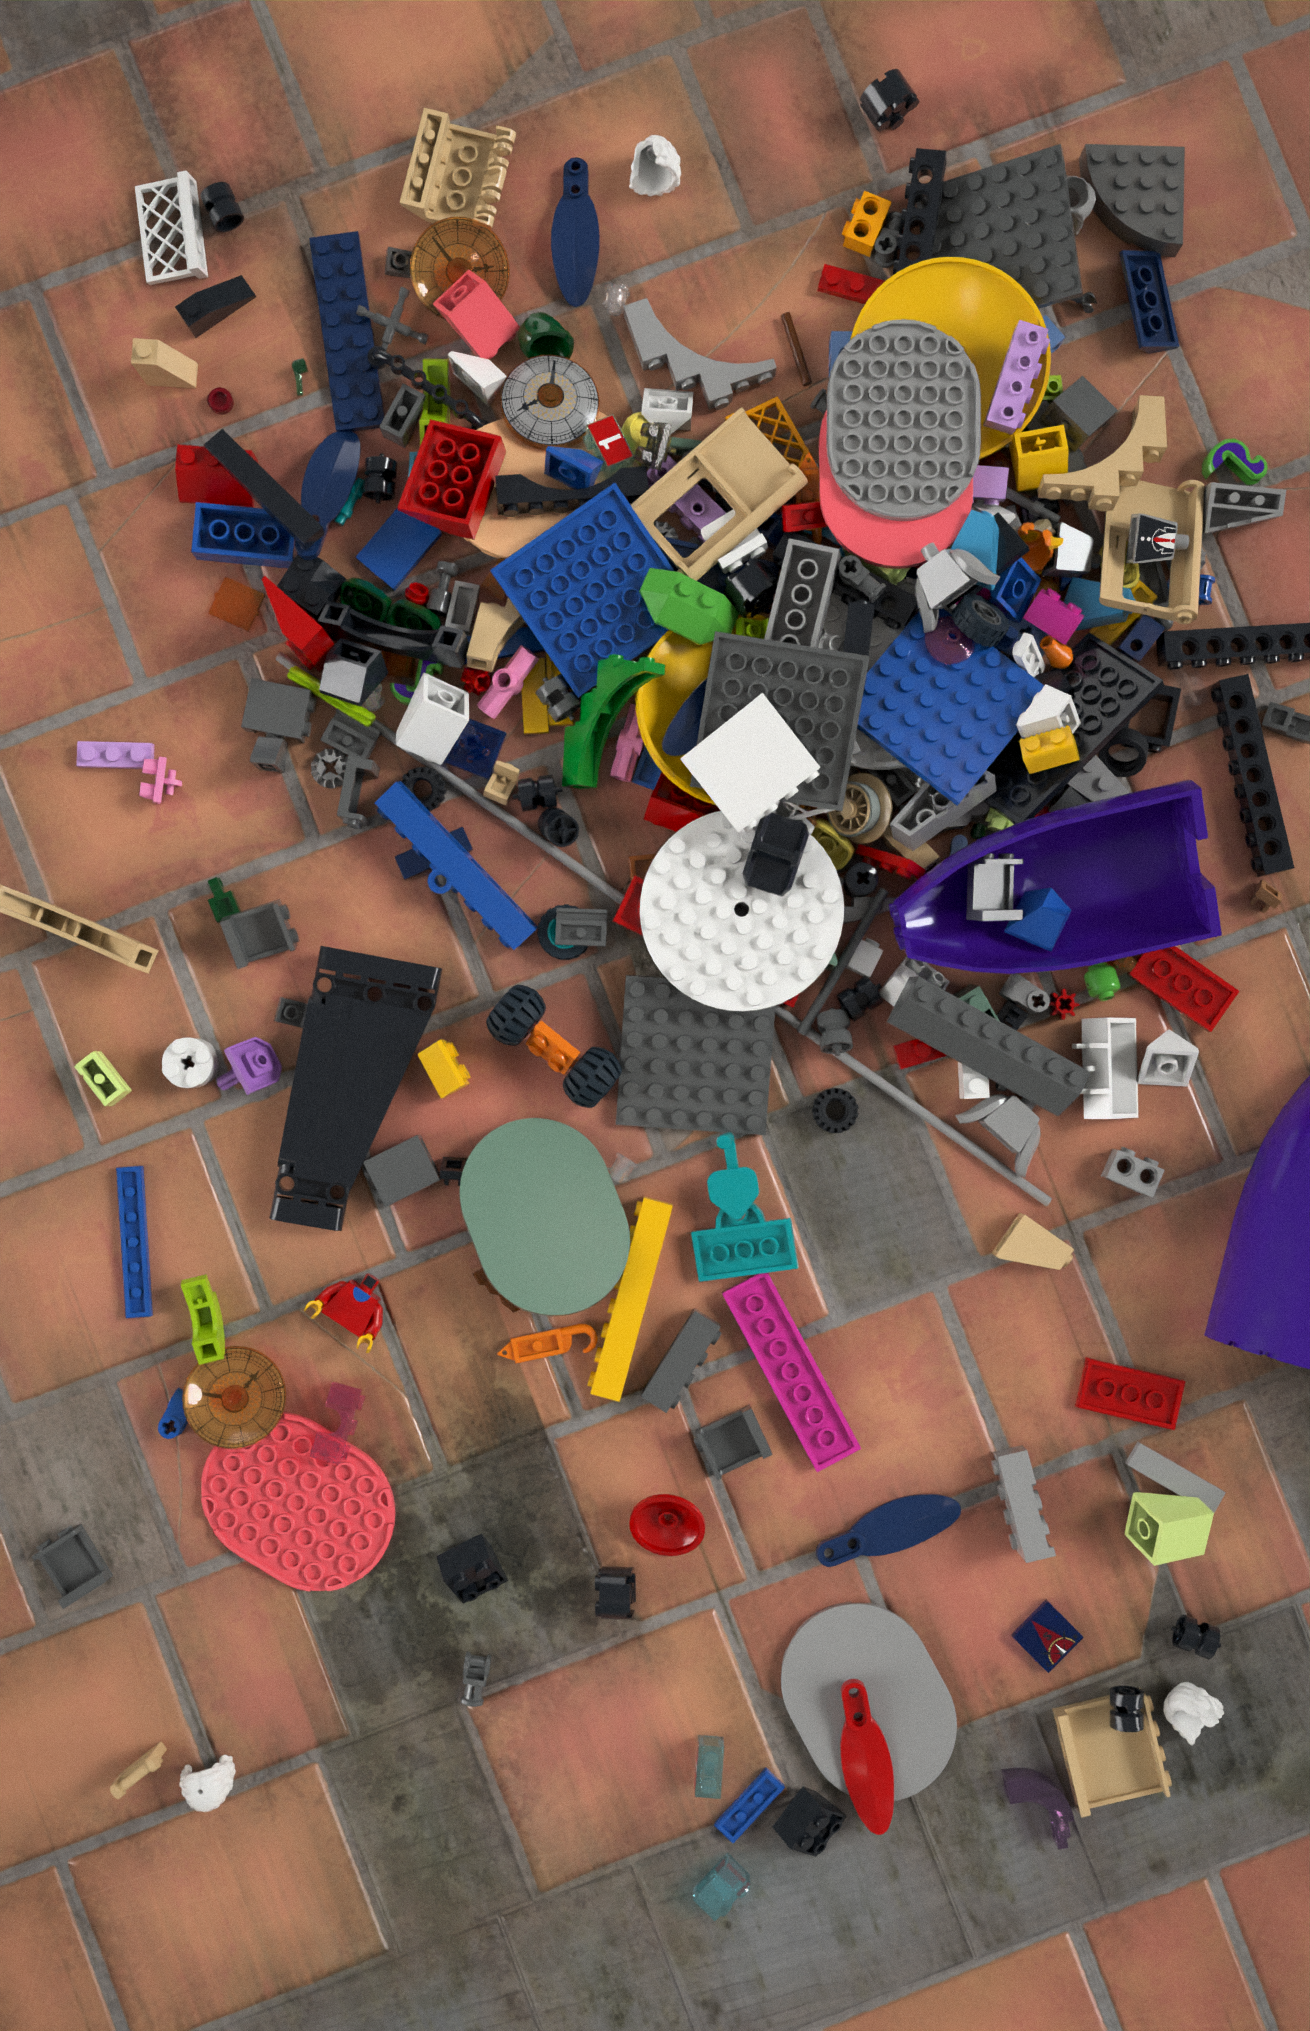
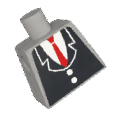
M1141 513L1131 514L1126 563L1172 560L1175 549L1187 550L1189 536L1177 534L1178 524L1176 522Z

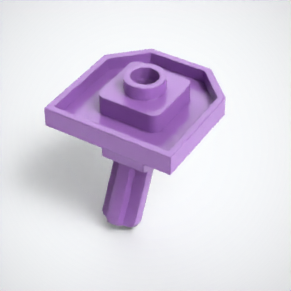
M253 1037L224 1050L232 1065V1070L217 1078V1085L222 1090H227L241 1082L246 1094L249 1095L279 1081L282 1065L271 1044Z

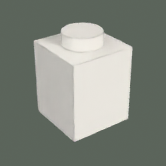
M866 938L865 941L861 940L845 968L863 977L867 976L870 978L884 950L878 948L880 944L869 938Z

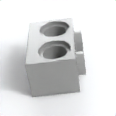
M1121 1147V1150L1112 1149L1101 1177L1153 1198L1165 1171L1157 1167L1159 1162L1148 1157H1144V1160L1134 1157L1136 1152L1125 1147ZM1124 1159L1127 1163V1168L1124 1172L1120 1173L1117 1169V1163L1119 1160ZM1144 1169H1147L1150 1173V1178L1147 1182L1143 1183L1140 1179V1174Z

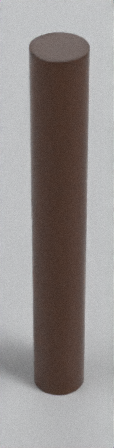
M786 312L781 315V319L802 385L808 386L812 383L791 314Z

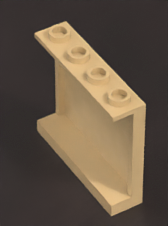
M1144 1693V1707L1140 1709L1144 1713V1729L1139 1732H1122L1110 1727V1710L1114 1708L1110 1705V1695L1052 1708L1075 1807L1081 1818L1090 1816L1091 1808L1162 1791L1166 1797H1171L1169 1787L1172 1786L1168 1771H1164L1163 1762L1166 1761L1162 1746L1158 1745L1157 1737L1160 1736L1157 1722L1152 1720L1151 1712L1154 1711V1706L1149 1695L1146 1696Z

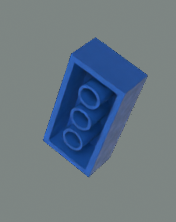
M196 502L191 550L196 560L289 568L297 556L295 539L264 509Z

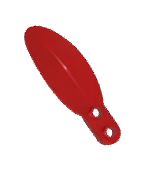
M849 1679L841 1686L845 1722L841 1734L840 1755L844 1780L853 1805L864 1825L873 1834L882 1835L890 1826L894 1809V1775L891 1756L883 1732L871 1716L865 1685L858 1679ZM852 1688H856V1689H857V1692H856V1693H854V1694L849 1693L850 1689H852ZM857 1712L862 1713L859 1718H855L854 1714Z

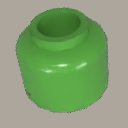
M1106 962L1088 967L1084 980L1089 996L1099 998L1100 1001L1114 998V993L1120 989L1115 968L1107 965Z

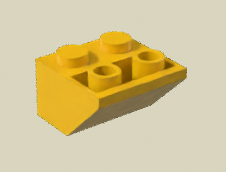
M1064 425L1013 434L1012 441L1008 445L1017 492L1038 489L1043 474L1068 473V444Z
M441 1039L417 1054L441 1099L470 1084L468 1081L471 1078L470 1073L464 1064L458 1063L456 1057L459 1056V1053L452 1042Z

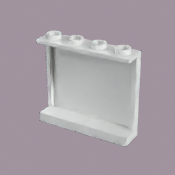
M764 693L760 694L681 758V761L737 832L742 829L745 832L749 831L758 823L755 820L762 813L766 816L778 808L776 802L783 797L786 800L791 798L799 791L797 786L805 781L808 784L819 775L817 770L820 768V765L814 760Z

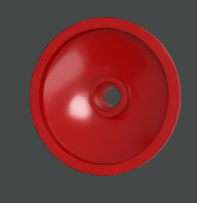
M658 1494L649 1496L641 1500L633 1508L630 1515L629 1527L633 1538L643 1548L658 1555L678 1556L689 1553L698 1547L704 1538L705 1520L702 1513L693 1503L676 1495Z

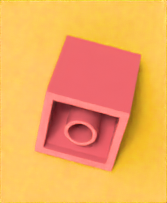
M471 270L464 273L433 303L435 308L463 341L480 358H493L505 342L511 341L516 336V332L520 328L486 281Z

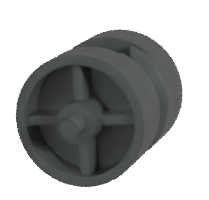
M562 675L555 676L550 680L547 677L543 678L542 680L545 683L535 694L543 705L549 706L547 711L555 723L568 717L570 720H573L575 718L573 713L581 707V702L574 692L568 691L570 688Z
M830 1008L817 1015V1026L819 1032L822 1033V1036L819 1038L821 1052L840 1056V1053L847 1052L853 1048L852 1035L847 1030L850 1026V1018L846 1010Z

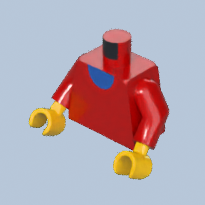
M369 1273L366 1274L360 1284L353 1279L349 1282L339 1281L326 1287L314 1301H310L305 1306L304 1312L307 1308L313 1307L316 1313L311 1318L314 1319L321 1311L359 1337L357 1349L361 1343H367L369 1346L366 1353H369L373 1340H375L383 1322V1307L379 1304L381 1298L373 1293L380 1281Z

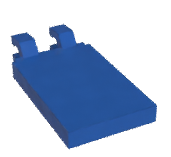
M396 509L358 553L356 559L395 591L442 536L440 529Z

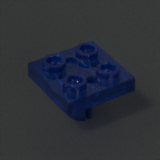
M469 718L467 725L443 763L490 780L507 733Z

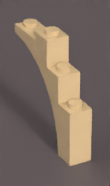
M1140 395L1133 409L1132 428L1126 441L1112 455L1086 469L1065 474H1043L1038 487V498H1047L1049 500L1088 501V509L1113 511L1120 496L1119 485L1123 487L1137 486L1144 472L1143 461L1147 463L1160 462L1167 449L1164 397Z
M509 598L505 607L492 602L480 603L467 652L468 667L492 672L498 655L507 641L519 628L526 624Z
M0 884L1 913L52 932L129 967L149 974L159 950L54 904Z

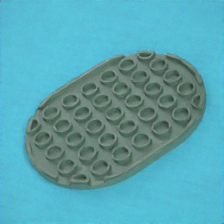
M526 1118L506 1123L491 1131L475 1146L462 1172L459 1189L460 1206L481 1266L495 1290L514 1304V1306L524 1311L551 1317L572 1315L586 1310L602 1300L616 1285L625 1269L630 1249V1231L624 1209L608 1169L595 1146L574 1128L558 1121L543 1118Z

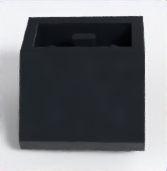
M340 638L326 654L319 688L320 693L361 707L388 674L381 651Z
M482 1533L436 1556L443 1581L463 1604L475 1600L478 1596L490 1590L497 1589L501 1584L508 1581L491 1544Z
M802 1787L772 1828L790 1849L817 1857L818 1854L825 1850L827 1842L832 1835L840 1830L842 1822L847 1816L815 1790Z

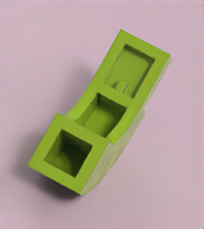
M207 1274L182 1280L181 1288L192 1320V1346L198 1364L224 1359L225 1335L223 1320L216 1292L212 1291Z

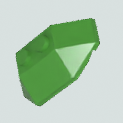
M649 568L639 590L654 623L698 645L714 641L715 631L731 634L739 616L736 608L725 595L680 572Z

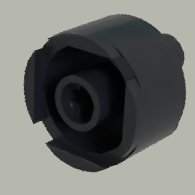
M892 69L884 73L886 78L880 82L878 79H875L860 97L862 102L860 104L861 108L879 132L889 127L892 130L897 129L903 124V117L909 111L916 108L920 102L899 69Z
M753 558L747 562L745 568L738 574L732 573L726 578L724 583L727 586L724 595L742 618H747L746 615L751 613V618H753L773 603L772 596L776 593L778 580L762 561Z
M603 1566L602 1569H599L598 1575L595 1576V1591H599V1601L595 1603L596 1617H601V1619L633 1620L635 1610H631V1604L636 1602L634 1567Z

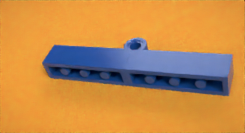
M401 781L395 782L375 802L379 807L377 809L378 813L385 820L390 819L396 825L395 831L402 838L405 839L407 837L414 844L412 848L420 857L425 856L431 862L429 866L433 871L428 876V886L433 892L438 894L446 893L449 890L456 894L459 892L466 899L464 901L465 905L471 911H477L483 917L481 919L482 923L489 930L494 929L500 935L498 938L500 942L508 949L511 947L515 950L538 928L534 921ZM439 875H443L446 878V885L439 883Z

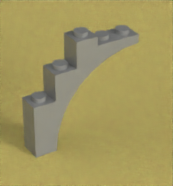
M647 298L623 306L624 318L643 371L647 369L657 370L664 363H667L675 389L679 390L682 388L683 390H688L695 387L696 383H700L709 410L713 408L720 410L727 407L732 402L733 391L739 393L747 390L750 385L756 383L760 385L772 381L776 375L777 367L774 358L757 363L734 364L715 361L693 352L680 344L666 331L655 316Z

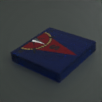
M1047 1599L1011 1634L1048 1673L1084 1638Z

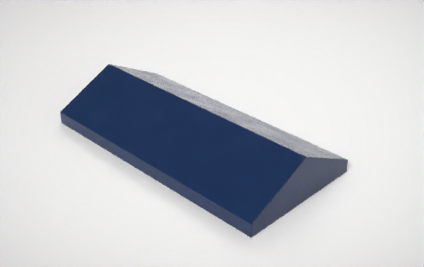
M1120 251L1119 256L1139 349L1149 354L1177 349L1180 345L1160 253L1156 251Z

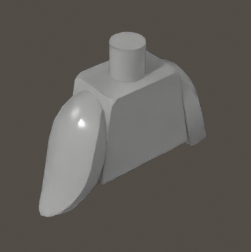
M934 543L923 547L921 553L927 562L917 569L918 578L915 583V598L922 618L924 633L935 630L939 618V609L944 608L977 582L996 585L1000 576L990 571L978 558L966 550L959 548L955 550L944 549L939 552Z
M996 1094L982 1100L969 1110L955 1115L959 1123L969 1124L978 1121L1012 1153H1016L1015 1172L1019 1176L1026 1177L1028 1166L1041 1136L1040 1126L1038 1125L1040 1118L1031 1111L1036 1104L1025 1098L1019 1100L1014 1095Z

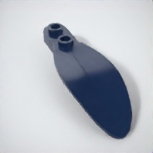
M575 157L569 159L564 165L563 195L558 202L553 217L551 252L557 282L565 300L573 307H580L588 299L593 287L599 258L600 234L596 209L589 196L588 165L583 159ZM574 190H578V191H579V192L576 193V194H575V193H572V191H574Z
M337 431L327 436L316 448L307 465L302 483L301 506L314 519L319 520L318 523L323 527L325 535L307 550L295 540L296 552L304 560H313L319 556L329 523L343 509L352 491L358 472L361 452L360 440L357 434L352 431Z
M707 678L689 695L669 724L662 741V749L667 755H684L697 746Z
M917 1494L891 1500L866 1513L850 1530L821 1541L816 1548V1557L822 1565L833 1567L860 1555L881 1556L905 1550L928 1540L951 1526L959 1518L961 1506L955 1499L939 1494ZM855 1539L854 1546L848 1547V1541ZM827 1548L832 1549V1553L829 1556L824 1555V1551Z

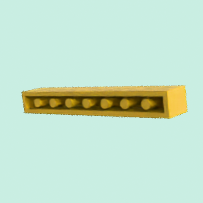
M645 1196L642 1202L637 1201L634 1215L638 1216L636 1226L631 1225L629 1230L632 1242L623 1275H621L614 1286L615 1289H618L616 1299L611 1298L607 1313L612 1314L609 1323L604 1322L601 1337L605 1338L603 1348H597L594 1359L595 1362H598L596 1372L591 1371L587 1386L592 1387L590 1393L592 1395L620 1402L673 1204Z

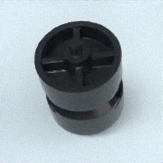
M382 453L379 456H371L365 459L364 474L368 477L363 480L362 494L364 497L376 500V504H381V501L395 499L396 483L392 481L397 477L398 463L395 460L384 457Z
M552 774L539 776L537 781H534L532 778L519 779V791H517V794H513V799L521 801L523 812L537 810L539 805L543 808L557 807L556 795H558V792H563L562 787L554 785Z
M548 808L542 812L538 819L540 833L558 847H567L574 843L578 837L579 826L577 821L560 808Z
M867 976L855 982L853 989L847 987L836 995L841 1004V1010H846L853 1022L866 1015L867 1009L873 1010L884 1003L879 994V989L882 986L880 983L875 986Z
M1181 1615L1176 1625L1171 1628L1173 1631V1646L1188 1652L1194 1649L1195 1654L1209 1660L1215 1655L1217 1649L1221 1647V1643H1219L1220 1629L1205 1622L1198 1625L1197 1619L1190 1616Z

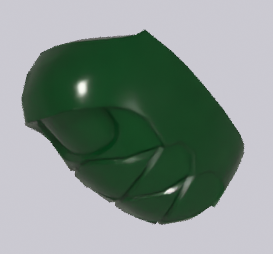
M352 577L345 580L340 588L341 604L350 605L351 609L377 621L383 622L386 619L392 600L372 583Z
M403 599L391 605L386 617L387 624L407 629L437 630L442 625L440 619L433 612L412 601Z

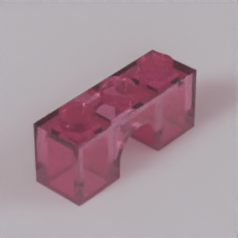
M332 1381L325 1407L335 1409L340 1414L341 1425L334 1433L317 1431L309 1457L340 1465L341 1460H347L350 1445H346L349 1435L354 1436L358 1424L354 1417L356 1410L361 1411L366 1396L361 1395L363 1389Z

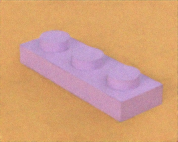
M77 741L76 766L79 768L143 769L144 759H154L153 743Z

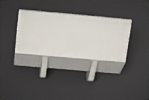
M1136 1018L1081 1019L1082 1044H1072V1049H1082L1083 1068L1091 1072L1081 1092L1084 1101V1119L1138 1118Z

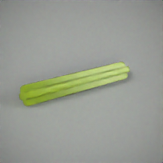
M297 666L290 668L287 674L288 679L305 689L311 690V693L366 727L373 724L376 718L375 714L362 706L360 707L320 693V680Z

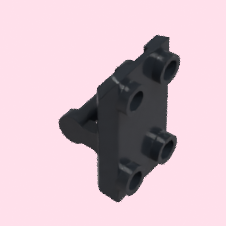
M775 813L762 817L742 873L745 885L781 897L790 891L809 837L807 825Z

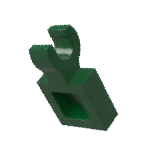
M215 877L208 880L209 887L214 895L213 898L208 900V903L217 923H220L223 917L241 911L233 891L225 892L220 878Z

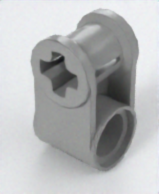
M1017 973L1010 974L999 992V995L1004 999L1010 1000L1032 1014L1046 1010L1050 1003V998L1045 991L1031 984L1030 981ZM1038 996L1040 998L1039 1003L1042 1005L1034 1007V1001L1031 998Z

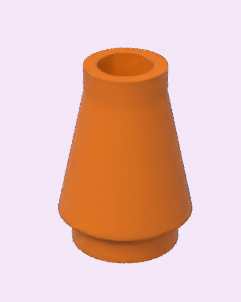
M1050 635L1045 636L1040 641V648L1043 649L1052 667L1063 669L1070 665L1073 660L1070 647L1055 640Z

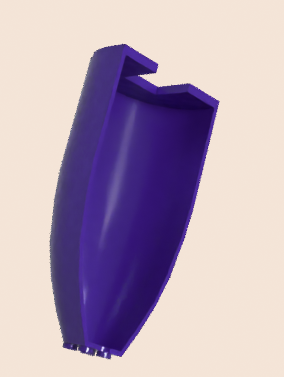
M1188 779L1059 809L1024 820L976 840L936 865L897 897L893 903L889 904L891 918L895 925L893 927L894 935L899 949L905 950L908 958L943 967L973 972L1015 974L1089 966L1222 936L1216 889L1200 872L1196 839L1208 838L1201 787ZM999 853L1014 854V859H1023V864L1014 865L1013 909H1016L1025 891L1052 888L1071 909V913L1052 951L1005 933V928L1010 920H966L969 863L986 854H994V858H998Z
M1310 1075L1296 1090L1275 1119L1263 1139L1245 1181L1235 1211L1204 1336L1229 1346L1233 1345L1241 1350L1257 1355H1267V1357L1310 1369Z

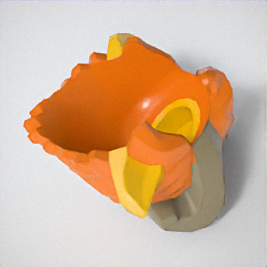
M1039 519L1035 523L1026 522L1021 526L1012 527L1030 549V551L1022 556L1024 561L1034 572L1043 571L1044 566L1053 557L1054 549L1061 546L1064 539L1053 537L1056 531L1048 519Z

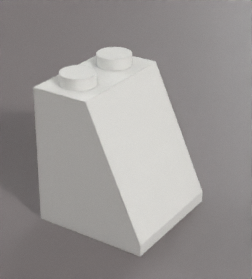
M423 673L396 731V746H399L406 752L415 753L429 762L441 765L469 721V693L427 673Z

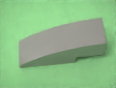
M455 580L445 622L446 627L464 630L466 637L472 636L480 585Z

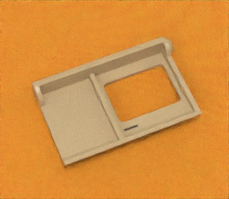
M741 407L634 501L631 507L658 547L677 567V572L697 581L718 563V559L728 554L808 483V480L795 464L792 463L790 465ZM707 479L733 508L736 514L689 557L683 558L654 526V521L700 480Z
M1139 480L1137 486L1123 487L1119 485V499L1113 511L1108 510L1105 514L1100 603L1111 608L1176 621L1179 624L1191 623L1198 617L1204 484L1198 480H1187L1176 489ZM1189 487H1195L1192 492L1185 490ZM1141 513L1176 522L1178 524L1177 534L1189 536L1187 550L1175 549L1174 558L1171 560L1168 607L1129 600L1122 595L1126 541L1129 539L1131 514Z

